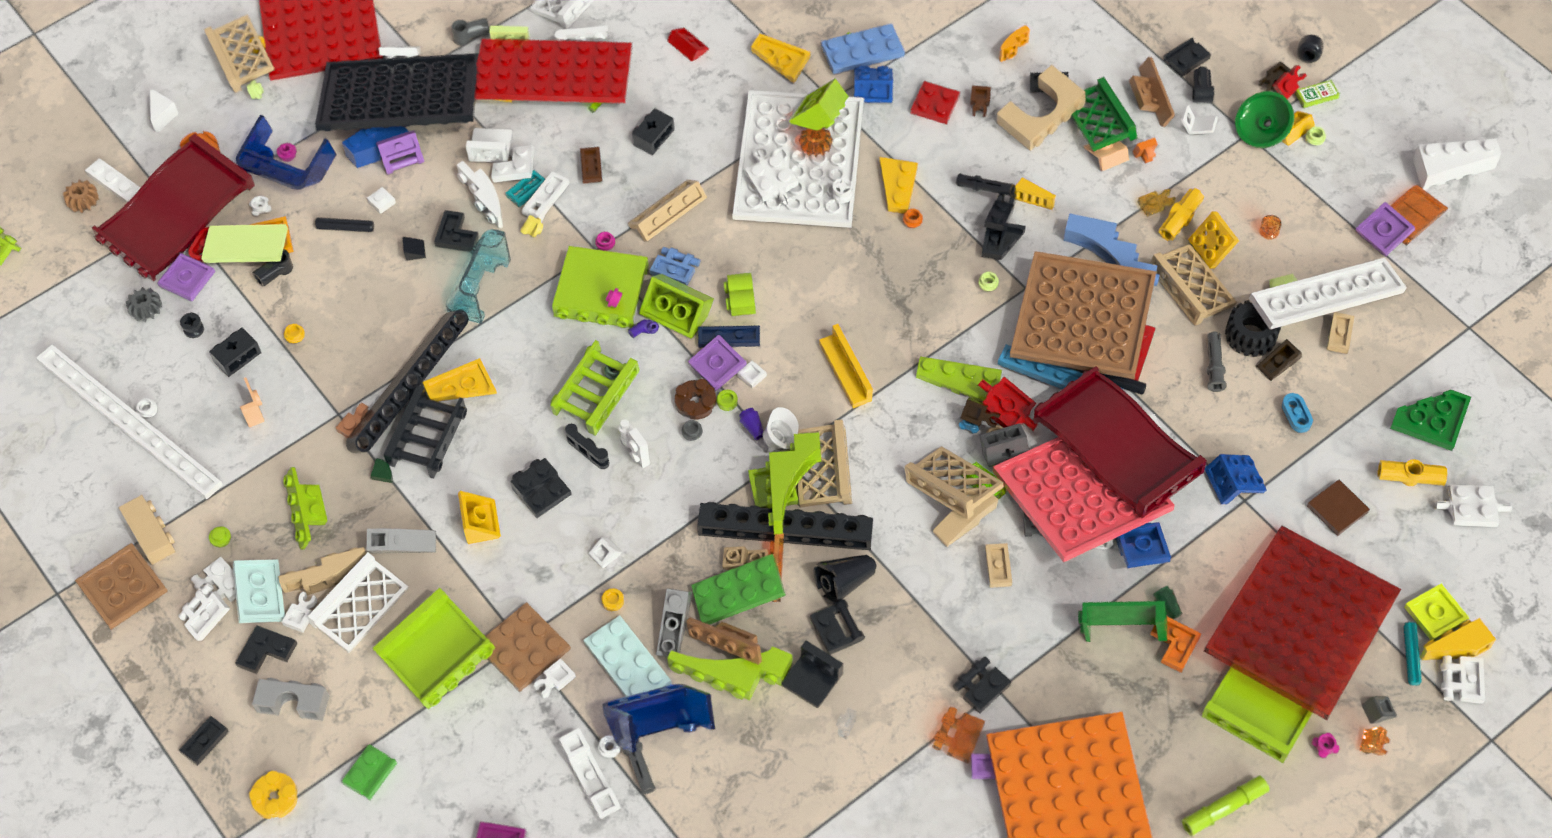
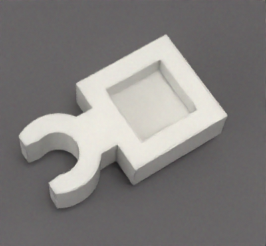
M302 592L299 595V604L292 603L282 620L283 626L303 633L309 623L308 615L312 612L309 609L317 604L316 596L313 595L310 601H305L307 595L305 592Z
M560 658L543 672L546 678L537 680L534 683V688L538 690L540 687H546L541 692L542 697L546 698L551 694L553 687L559 691L576 676Z

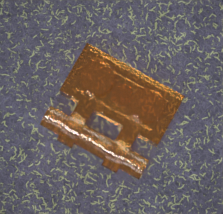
M949 707L947 713H944L941 719L942 725L940 730L935 733V741L932 747L940 751L942 746L946 745L949 747L947 751L948 756L969 763L985 721L967 713L963 714L961 720L956 719L957 709ZM950 727L957 729L953 738L947 735Z

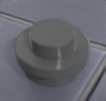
M689 420L682 426V435L687 440H697L703 433L701 424L695 420Z

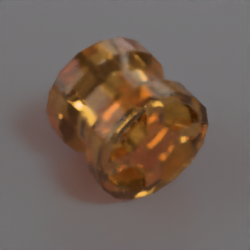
M1275 215L1265 216L1259 229L1260 235L1268 240L1277 238L1282 225L1280 218Z

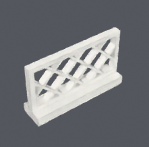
M536 0L530 7V11L560 23L561 28L568 29L593 0H569L563 3V0ZM561 1V4L550 5L552 2ZM548 4L546 8H539L541 5ZM556 10H560V11L557 13V15H556V14H553L552 12H553V11H556Z
M367 552L308 615L309 624L321 630L350 653L408 590V586L375 561V557ZM376 568L383 574V580L370 581L369 575ZM386 584H396L401 588L396 594L386 595ZM383 585L384 595L371 596L370 586ZM368 586V596L355 597V590L358 587ZM384 599L385 606L381 610L372 611L371 600ZM368 601L369 611L356 612L355 602ZM353 602V612L340 613V606L343 603ZM369 615L370 622L367 626L357 627L356 616ZM354 617V627L341 628L340 618ZM338 618V629H328L323 625L328 619ZM354 632L355 639L348 645L341 639V633Z

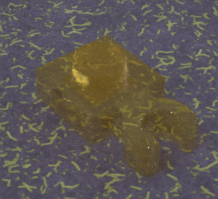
M1165 189L1160 195L1154 191L1138 197L1137 203L1148 217L1163 211L1165 205H1173L1176 197L1167 198L1171 190Z

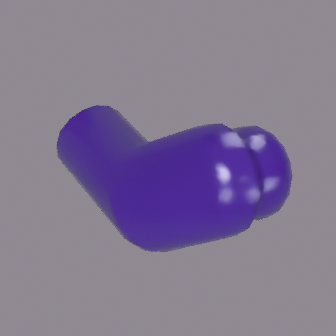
M643 319L628 329V333L632 338L641 333L654 334L658 331L659 324L652 320Z

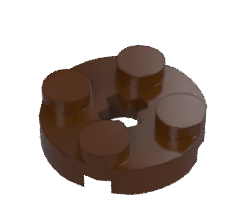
M705 379L690 380L676 388L675 406L682 416H688L693 420L703 419L712 413V409L716 406V392ZM692 397H700L698 403H695L694 400L690 401Z

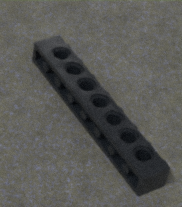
M715 502L700 503L697 524L698 536L871 551L873 517L866 515L850 516L844 513L827 514L822 511L785 510L783 523H789L790 525L783 526V534H774V526H769V523L765 525L760 524L762 521L769 522L768 513H773L772 508H760L755 505L749 507L737 504L722 505ZM720 517L725 518L723 521H718L717 519ZM741 519L747 520L744 523L738 522ZM804 525H810V526H812V527H811V528H804L803 526H804ZM825 527H832V528H834V529H832V530H826V529H824V528H825ZM847 529H854L855 531H854V532H848V531H846V530H847Z

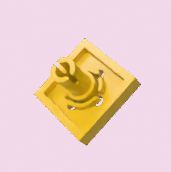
M1212 211L1188 239L1210 269H1215L1239 242V239L1217 211Z

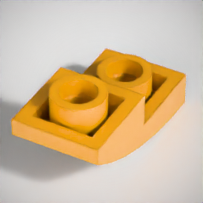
M1026 25L1014 31L1000 47V62L1012 59L1017 55L1018 47L1028 43L1030 29Z

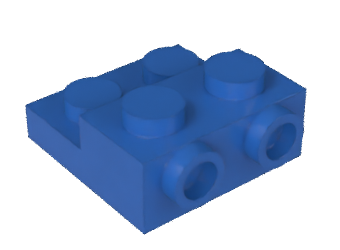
M1159 522L1146 523L1115 538L1120 555L1124 557L1127 569L1167 563L1171 560V555Z

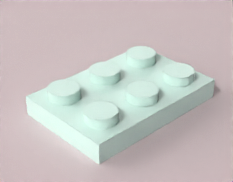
M234 561L233 573L239 623L282 622L285 612L282 587L279 582V561Z

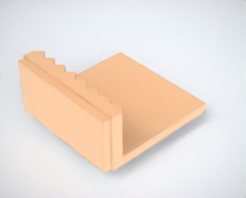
M1104 138L1094 141V143L1103 141ZM1120 141L1094 152L1089 144L1084 146L1087 151L1099 159L1101 171L1129 160L1128 148Z
M245 377L244 380L253 401L240 406V409L248 426L252 427L265 421L259 408L262 402L257 390L252 391Z

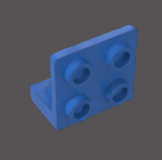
M859 66L855 68L854 97L864 98V102L893 103V69L888 66H879L878 68Z
M1220 454L1205 467L1207 476L1221 504L1230 503L1240 493H1265L1267 491L1264 481L1249 455Z

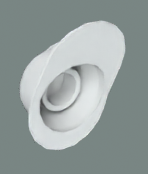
M778 407L772 411L767 427L763 432V439L768 446L769 452L790 449V443H794V434H798V421L794 414L786 408Z

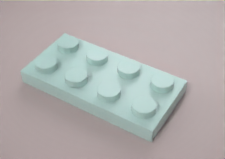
M618 616L584 639V644L634 709L672 684L671 679L621 616Z

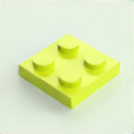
M1442 583L1409 601L1404 606L1430 640L1439 639L1447 631L1454 630L1469 620V616Z

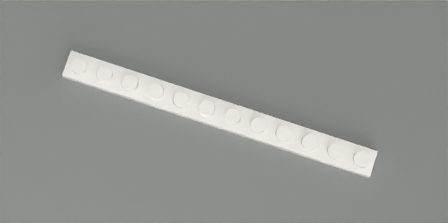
M51 345L37 357L41 365L205 499H208L222 486L219 479L55 346Z

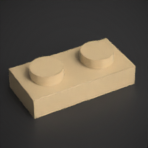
M1338 312L1333 313L1326 350L1348 354L1355 316Z
M1008 543L986 544L985 552L990 588L1012 586Z

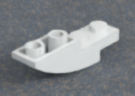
M464 161L457 164V177L461 183H466L469 186L471 193L474 195V205L479 212L483 211L491 224H495L499 229L502 228L503 218L499 199L488 176L482 169L474 173Z

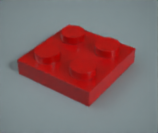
M924 81L911 108V114L947 125L960 97V91Z

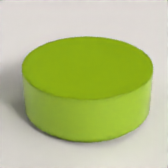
M726 389L719 392L717 395V405L721 410L731 411L736 408L738 397L734 391Z

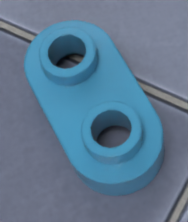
M1296 393L1287 394L1283 399L1282 409L1290 426L1299 433L1309 431L1313 418L1304 399Z

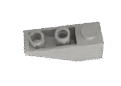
M367 529V551L369 553L436 552V530Z
M671 588L666 590L656 655L668 657L671 650L680 653L692 592Z

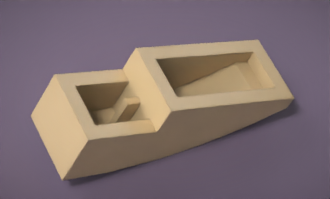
M979 494L970 495L969 497H971L974 500L979 496ZM992 495L973 509L974 515L969 519L952 510L936 526L933 533L948 547L979 525L983 517L995 510L998 498Z

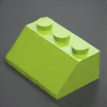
M836 78L806 95L789 122L817 131L823 127L827 129L835 123L834 119L840 115L839 111L845 107V102L849 96Z
M664 274L652 276L639 314L692 339L697 333L698 327L702 326L708 317L714 298Z

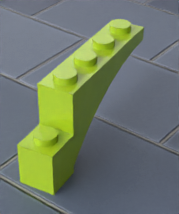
M819 432L794 434V443H790V451L769 452V461H765L766 474H770L771 477L766 478L767 491H771L772 494L767 495L768 508H772L773 513H768L769 526H774V534H783L785 509L795 486L812 466L821 462Z
M773 646L770 650L761 653L762 662L760 664L747 661L744 658L702 659L672 650L667 657L668 666L673 672L687 674L697 682L701 683L704 681L711 684L716 690H725L738 699L742 700L745 698L749 701L761 678L768 684L782 686L781 683L793 664L792 654Z

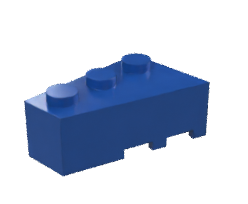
M402 126L361 129L342 142L345 155L357 168L381 160L376 142L409 132V130Z

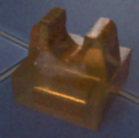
M1381 726L1364 730L1360 751L1365 754L1373 753L1378 756L1387 754V750L1383 749L1384 744L1390 743V739L1386 736L1387 730Z

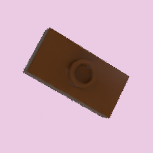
M600 147L580 148L583 184L603 182Z

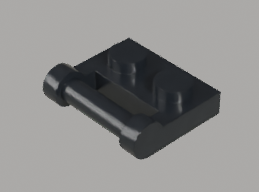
M845 599L810 615V620L829 655L865 639L863 632L859 631L848 610L849 605ZM838 613H841L851 633V636L847 638L835 617Z

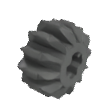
M142 287L140 291L134 290L133 295H128L126 307L131 317H134L137 321L143 319L146 322L150 317L154 319V314H160L162 302L157 292H154L151 288L146 290Z

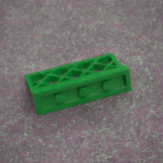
M1105 77L1097 79V85L1084 90L1085 102L1093 105L1091 109L1082 107L1080 110H1076L1072 113L1071 117L1093 152L1125 138H1128L1130 141L1138 139L1135 123ZM1097 92L1098 96L1096 99L1088 98L1090 94ZM1097 105L1106 106L1104 111L1096 110ZM1080 112L1088 113L1086 118L1078 117ZM1092 115L1101 116L1099 121L1091 119ZM1105 117L1113 118L1112 123L1103 121ZM1087 124L1096 126L1094 130L1085 129ZM1100 127L1109 128L1107 133L1098 132ZM1113 129L1122 131V133L1117 135L1111 134ZM1095 137L1104 138L1103 141L1098 143L1093 142Z

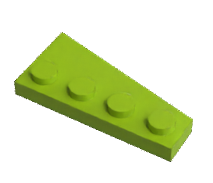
M920 356L916 378L940 388L944 386L951 389L953 393L958 395L961 393L971 397V399L983 402L987 393L977 385L984 379L993 387L1000 382L1002 370Z

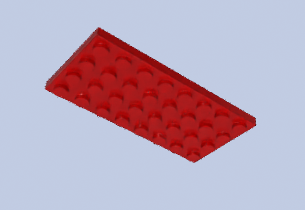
M481 39L476 66V99L626 103L633 49L632 42Z

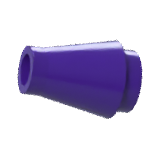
M754 408L742 411L739 414V422L753 436L754 440L761 439L764 430L758 411H755Z

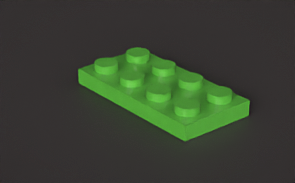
M773 554L691 585L700 620L709 625L786 596Z

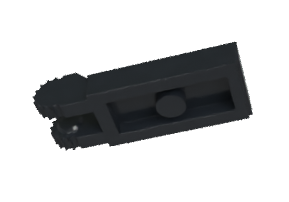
M998 194V198L995 200L985 220L984 227L1004 232L1014 211L1017 195L1014 194L1010 197L1008 203L1004 201L1005 195Z

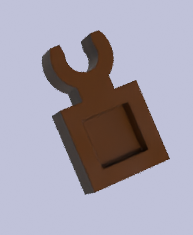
M972 85L970 105H973V116L976 115V111H982L983 117H986L987 107H990L991 87Z

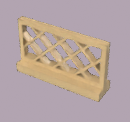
M248 14L215 30L211 26L204 29L235 93L242 90L241 85L275 70ZM248 23L245 30L238 29L240 25ZM224 32H230L228 38L220 36ZM236 33L242 34L240 40L233 39ZM247 36L254 37L251 43L244 42ZM230 44L237 45L234 51L227 50ZM242 46L249 47L246 54L239 52ZM253 49L260 50L258 56L251 55ZM236 57L243 58L240 64L233 63ZM248 59L255 60L252 67L245 65ZM260 62L268 64L261 69L257 68ZM242 70L249 71L248 75L240 78Z
M1190 244L1163 255L1160 252L1153 255L1150 264L1157 265L1156 274H1160L1158 281L1194 326L1201 324L1203 319L1236 305L1237 301ZM1188 252L1192 260L1181 257V254ZM1167 260L1176 261V266L1170 265ZM1183 263L1189 265L1190 271L1183 268H1179V264ZM1193 267L1200 268L1204 274L1193 272ZM1178 273L1188 276V281L1182 280ZM1191 278L1202 280V285L1191 282ZM1205 281L1213 283L1216 288L1206 287ZM1189 288L1199 290L1200 295L1193 294ZM1203 292L1213 294L1214 299L1203 297ZM1217 296L1225 298L1228 302L1217 301ZM1202 303L1212 305V309L1206 310Z
M843 419L834 420L833 425L799 429L798 434L819 432L821 436L823 433L832 432V437L827 442L820 439V444L823 445L821 455L827 449L834 452V455L828 461L821 457V462L825 465L819 472L812 467L809 469L810 472L815 474L809 483L803 477L798 482L800 507L843 502L844 505L852 504L847 437ZM829 467L835 471L830 480L822 475ZM819 478L826 482L820 491L813 486ZM830 486L837 490L836 496L828 497L824 493ZM809 489L817 493L813 499L804 500V494Z
M942 446L917 464L910 462L905 465L906 482L966 519L974 515V508L1004 487L1002 481ZM941 455H943V456H945L946 458H948V460H936V459H937L938 457H940ZM960 465L963 467V469H951V466ZM948 466V470H936V467ZM933 467V470L925 471L923 468ZM963 475V479H951V476ZM966 475H977L979 478L966 479ZM948 476V480H940L937 477ZM979 484V488L966 489V485ZM982 484L993 485L992 487L982 488ZM964 485V489H956L952 486ZM979 494V496L974 500L971 497L967 496Z

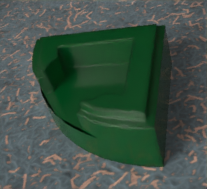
M376 458L371 479L392 483L393 475L388 463Z

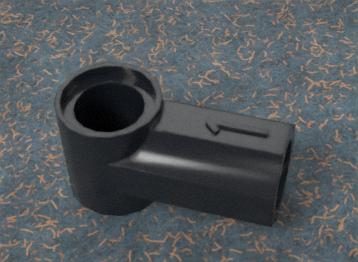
M1200 66L1194 69L1192 102L1213 103L1214 86L1211 84V70L1206 66Z
M283 249L281 261L266 262L252 272L254 278L261 286H266L279 275H287L293 270V263L288 251Z

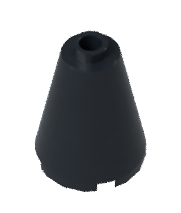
M868 555L822 561L816 564L818 566L814 567V580L818 590L822 588L825 593L822 597L828 603L836 604L872 577L876 572L877 565L875 560Z

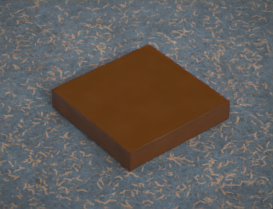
M1340 479L1307 504V507L1337 536L1370 511V508Z

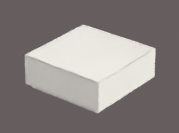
M752 360L737 373V376L750 388H754L767 376V372Z

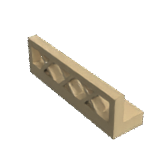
M686 180L627 224L630 228L637 229L644 241H648L706 199L707 196L698 181Z

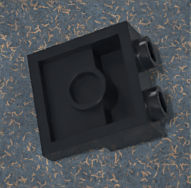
M546 458L542 460L535 459L531 462L529 469L524 472H516L510 481L512 490L536 518L572 495L571 490L561 480L558 472Z

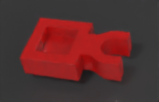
M1294 65L1290 73L1285 72L1272 85L1277 93L1287 99L1300 87L1297 82L1307 77L1305 73H1300L1298 76L1297 72L1301 68L1300 65Z

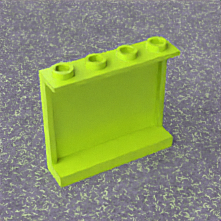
M569 246L552 304L554 317L574 319L580 322H595L600 325H615L621 328L633 327V318L644 275H647L649 270L648 257ZM615 288H618L619 292L623 294L617 307H608V302L605 300L609 291H614Z
M438 588L377 643L373 650L405 683L427 709L436 706L448 691L455 689L464 676L470 675L475 670L476 665L482 660L489 658L496 647L441 588Z
M1243 644L1240 653L1212 699L1205 706L1202 717L1279 762L1284 763L1325 690L1317 683L1300 677L1296 671L1288 670L1281 666L1278 661L1263 656L1257 649Z

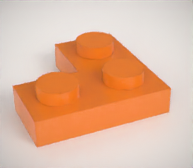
M1167 617L1168 641L1164 642L1170 645L1161 663L1182 673L1202 633ZM1154 625L1150 635L1158 638L1157 628Z

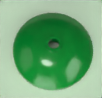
M1263 91L1247 98L1237 111L1235 118L1237 133L1246 144L1252 147L1268 148L1277 145L1288 136L1293 127L1294 110L1288 99L1277 92ZM1267 122H1271L1269 126H1265Z

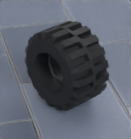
M1247 300L1244 301V304L1239 303L1236 308L1232 309L1226 325L1225 335H1227V342H1230L1229 346L1236 348V352L1239 354L1243 352L1245 356L1252 354L1253 357H1257L1258 354L1262 356L1266 354V351L1270 352L1276 344L1281 327L1269 329L1252 302ZM1245 325H1253V326H1256V327H1258L1261 331H1260V332L1251 331V330L1247 329V328L1245 327Z

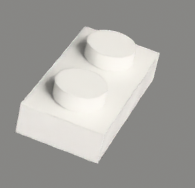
M382 46L379 48L380 55H385V58H397V55L416 57L421 54V46Z

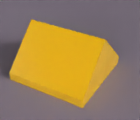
M459 491V504L467 543L472 544L501 537L495 499Z

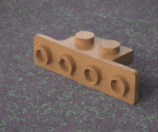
M1147 57L1139 67L1141 77L1133 75L1129 82L1140 110L1156 112L1160 125L1165 127L1173 119L1175 113L1152 57Z
M691 617L686 620L690 637L744 658L747 661L756 664L762 662L760 646L757 644V635L722 621L714 627Z

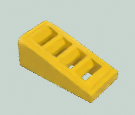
M1023 177L1015 185L1014 194L1017 195L1016 200L1050 210L1054 208L1056 195Z

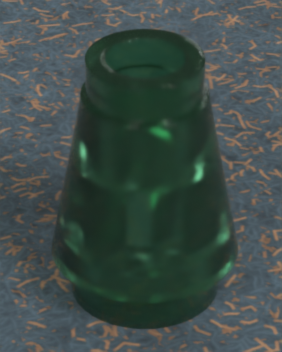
M1165 586L1153 594L1155 597L1154 601H1165L1166 614L1169 618L1174 620L1183 614L1174 590L1170 589L1169 586Z

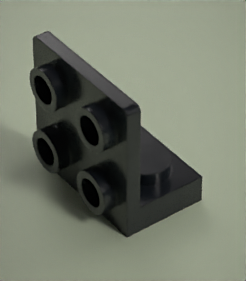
M805 640L801 646V657L782 681V687L814 707L819 708L843 675V663Z

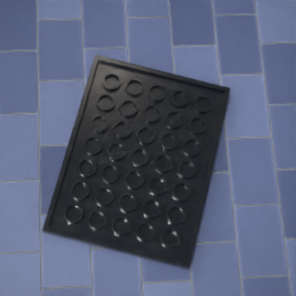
M479 53L327 62L315 121L316 131L328 132L331 130L359 128L370 129L376 127L389 128L392 126L408 127L410 125L427 126L430 124L446 125L449 123L474 122L477 91L476 66Z

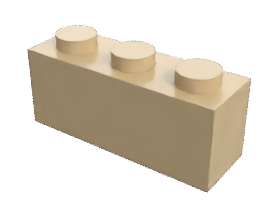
M140 495L118 507L152 565L175 553L172 547L175 541L169 532L164 533L163 528L166 526L161 517L155 518L153 513L156 512V509L151 500L146 502L143 495Z

